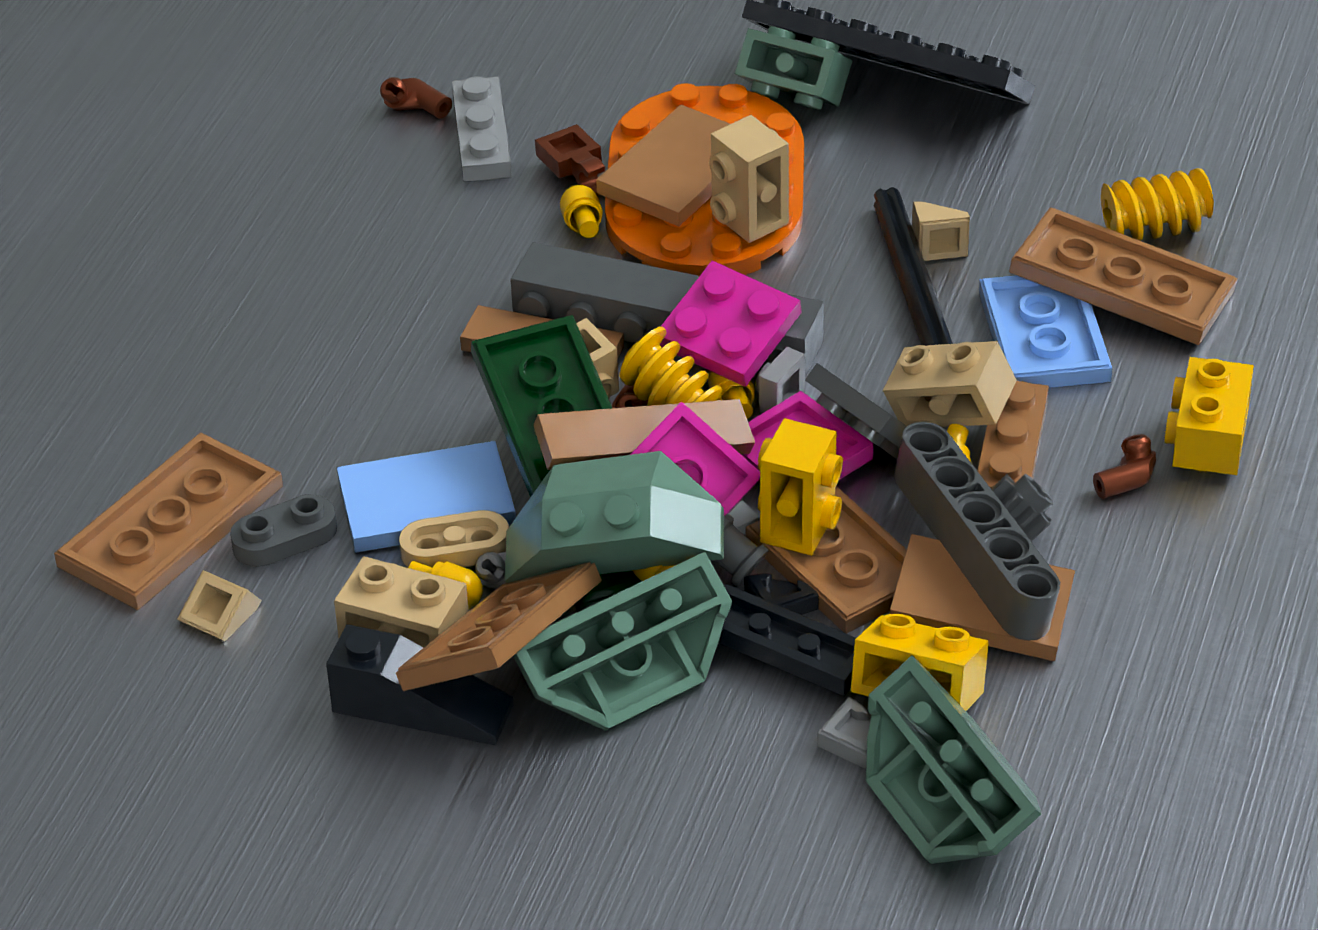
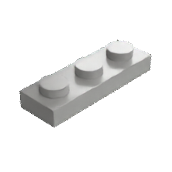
M475 76L465 80L452 81L463 182L511 178V159L499 77L485 78Z

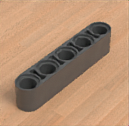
M915 422L908 425L903 430L894 474L896 484L937 540H940L1001 627L1009 635L1022 640H1038L1044 637L1050 630L1060 590L1058 576L950 434L934 423Z

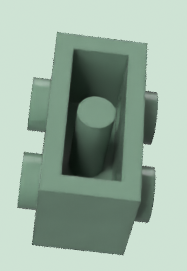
M769 26L767 33L748 28L734 74L752 83L750 91L778 99L780 91L795 95L794 103L816 110H821L823 103L839 107L852 64V60L838 53L840 45L814 37L811 44L796 41L797 34Z

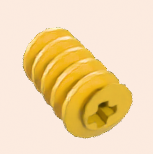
M1201 168L1190 170L1188 175L1182 171L1173 172L1169 179L1163 174H1157L1152 176L1150 182L1144 177H1137L1132 180L1131 184L1125 180H1118L1113 183L1111 188L1105 183L1101 187V207L1106 228L1124 234L1125 229H1129L1132 238L1139 241L1143 239L1144 226L1149 227L1154 239L1161 238L1163 223H1168L1173 236L1180 235L1182 220H1187L1189 228L1193 233L1199 232L1202 217L1209 219L1213 213L1214 200L1211 185L1205 171Z
M659 326L644 335L626 353L619 376L624 384L634 385L633 391L635 396L640 400H648L647 406L677 404L681 401L683 403L717 401L723 393V389L719 385H715L705 392L702 390V387L709 378L705 370L691 377L688 375L694 365V358L692 356H686L677 362L673 360L680 350V344L677 341H672L664 347L660 346V343L667 334L663 326Z

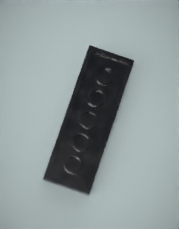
M746 0L742 18L767 31L769 26L781 28L797 34L795 40L811 44L813 37L827 40L840 45L838 52L1030 104L1035 85L1022 78L1024 71L1010 66L1011 63L1006 60L983 55L982 61L979 62V58L966 54V50L945 43H939L937 50H935V46L922 42L920 37L900 31H895L894 35L878 30L879 27L856 19H851L850 23L836 19L834 14L816 8L808 7L806 12L792 7V3L785 0H764L763 3Z

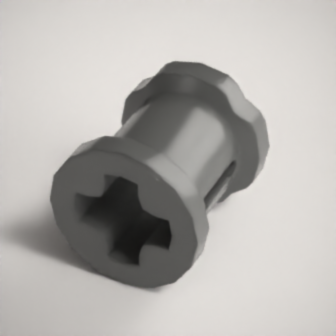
M727 513L724 515V559L714 561L732 575L730 582L738 587L744 582V577L751 575L770 549L764 544L760 546L755 545L733 525L734 518Z

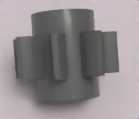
M1006 474L991 488L1031 542L1050 525L1051 518L1045 511L1053 505V501L1045 490L1029 475L1024 474L1015 483Z

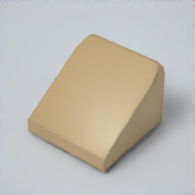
M913 202L912 228L924 261L968 256L970 222L968 212L927 202Z
M203 570L177 620L225 642L257 610L262 600L249 590Z

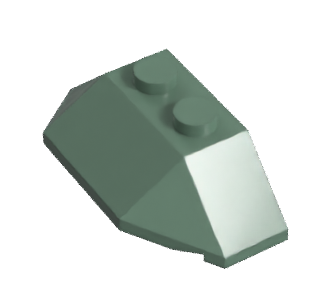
M662 451L553 465L506 531L505 582L510 583L587 562L595 563L599 574L647 569L659 565H678L703 552H706L710 561L724 559V508L721 503Z
M703 552L548 626L513 657L536 699L607 731L702 684L706 680L732 600L706 552Z
M911 655L869 694L868 712L871 714L867 736L866 782L929 863L935 864L997 855L1042 814L1036 796L975 720L914 656Z

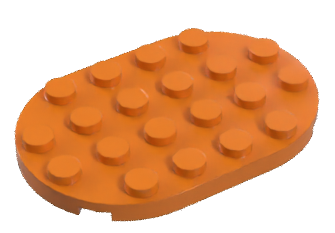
M688 83L678 84L670 91L650 97L630 109L618 121L612 132L608 169L679 105H684L730 124L752 115L769 129L776 131L781 138L789 143V224L748 243L726 224L720 223L715 218L710 207L711 197L680 226L605 197L607 234L611 243L621 255L628 252L642 260L644 265L698 276L702 274L713 260L741 274L747 275L760 270L761 261L775 253L783 256L789 251L799 237L803 223L804 136L799 123L787 109L768 97L748 91L740 84L695 86Z

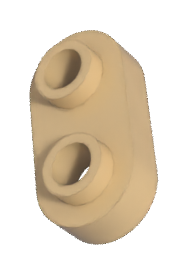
M488 510L420 519L408 524L400 533L401 559L407 567H409L412 561L432 568L438 561L443 563L448 561L462 567L475 566L478 558L484 553L506 552V531L509 528V524L502 515Z

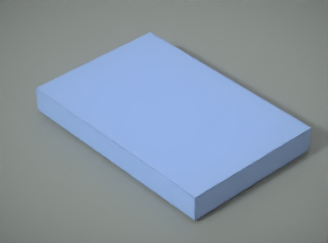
M1017 275L979 279V295L992 340L998 341L1017 381L1049 385V388L1111 382L1112 365L1090 303Z
M496 441L337 467L338 482L355 553L400 545L399 536L401 531L408 524L420 519L479 510L493 511L502 515L507 520L509 526L516 518L514 504Z

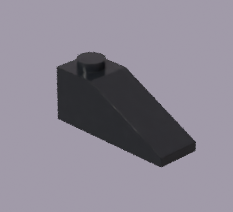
M346 624L326 663L332 712L496 745L514 706L512 696L474 675L403 691L396 672L400 666L424 647L399 634Z

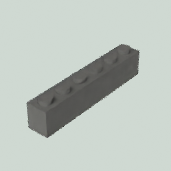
M532 242L511 277L513 312L548 319H558L573 315L576 323L587 318L596 328L621 332L624 334V342L635 344L644 335L664 323L699 276ZM788 294L800 300L802 313L759 370L765 364L772 363L786 347L805 354L806 378L824 341V301Z

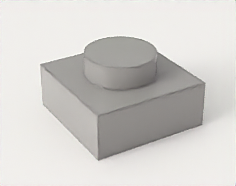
M786 347L772 363H767L762 367L756 380V391L759 392V415L799 391L805 393L804 353Z

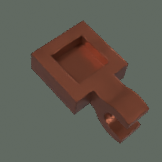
M576 124L535 139L536 156L558 178L574 175L578 185L587 186L597 196L600 195L597 193V174L605 172V166L602 163L601 146L580 126Z

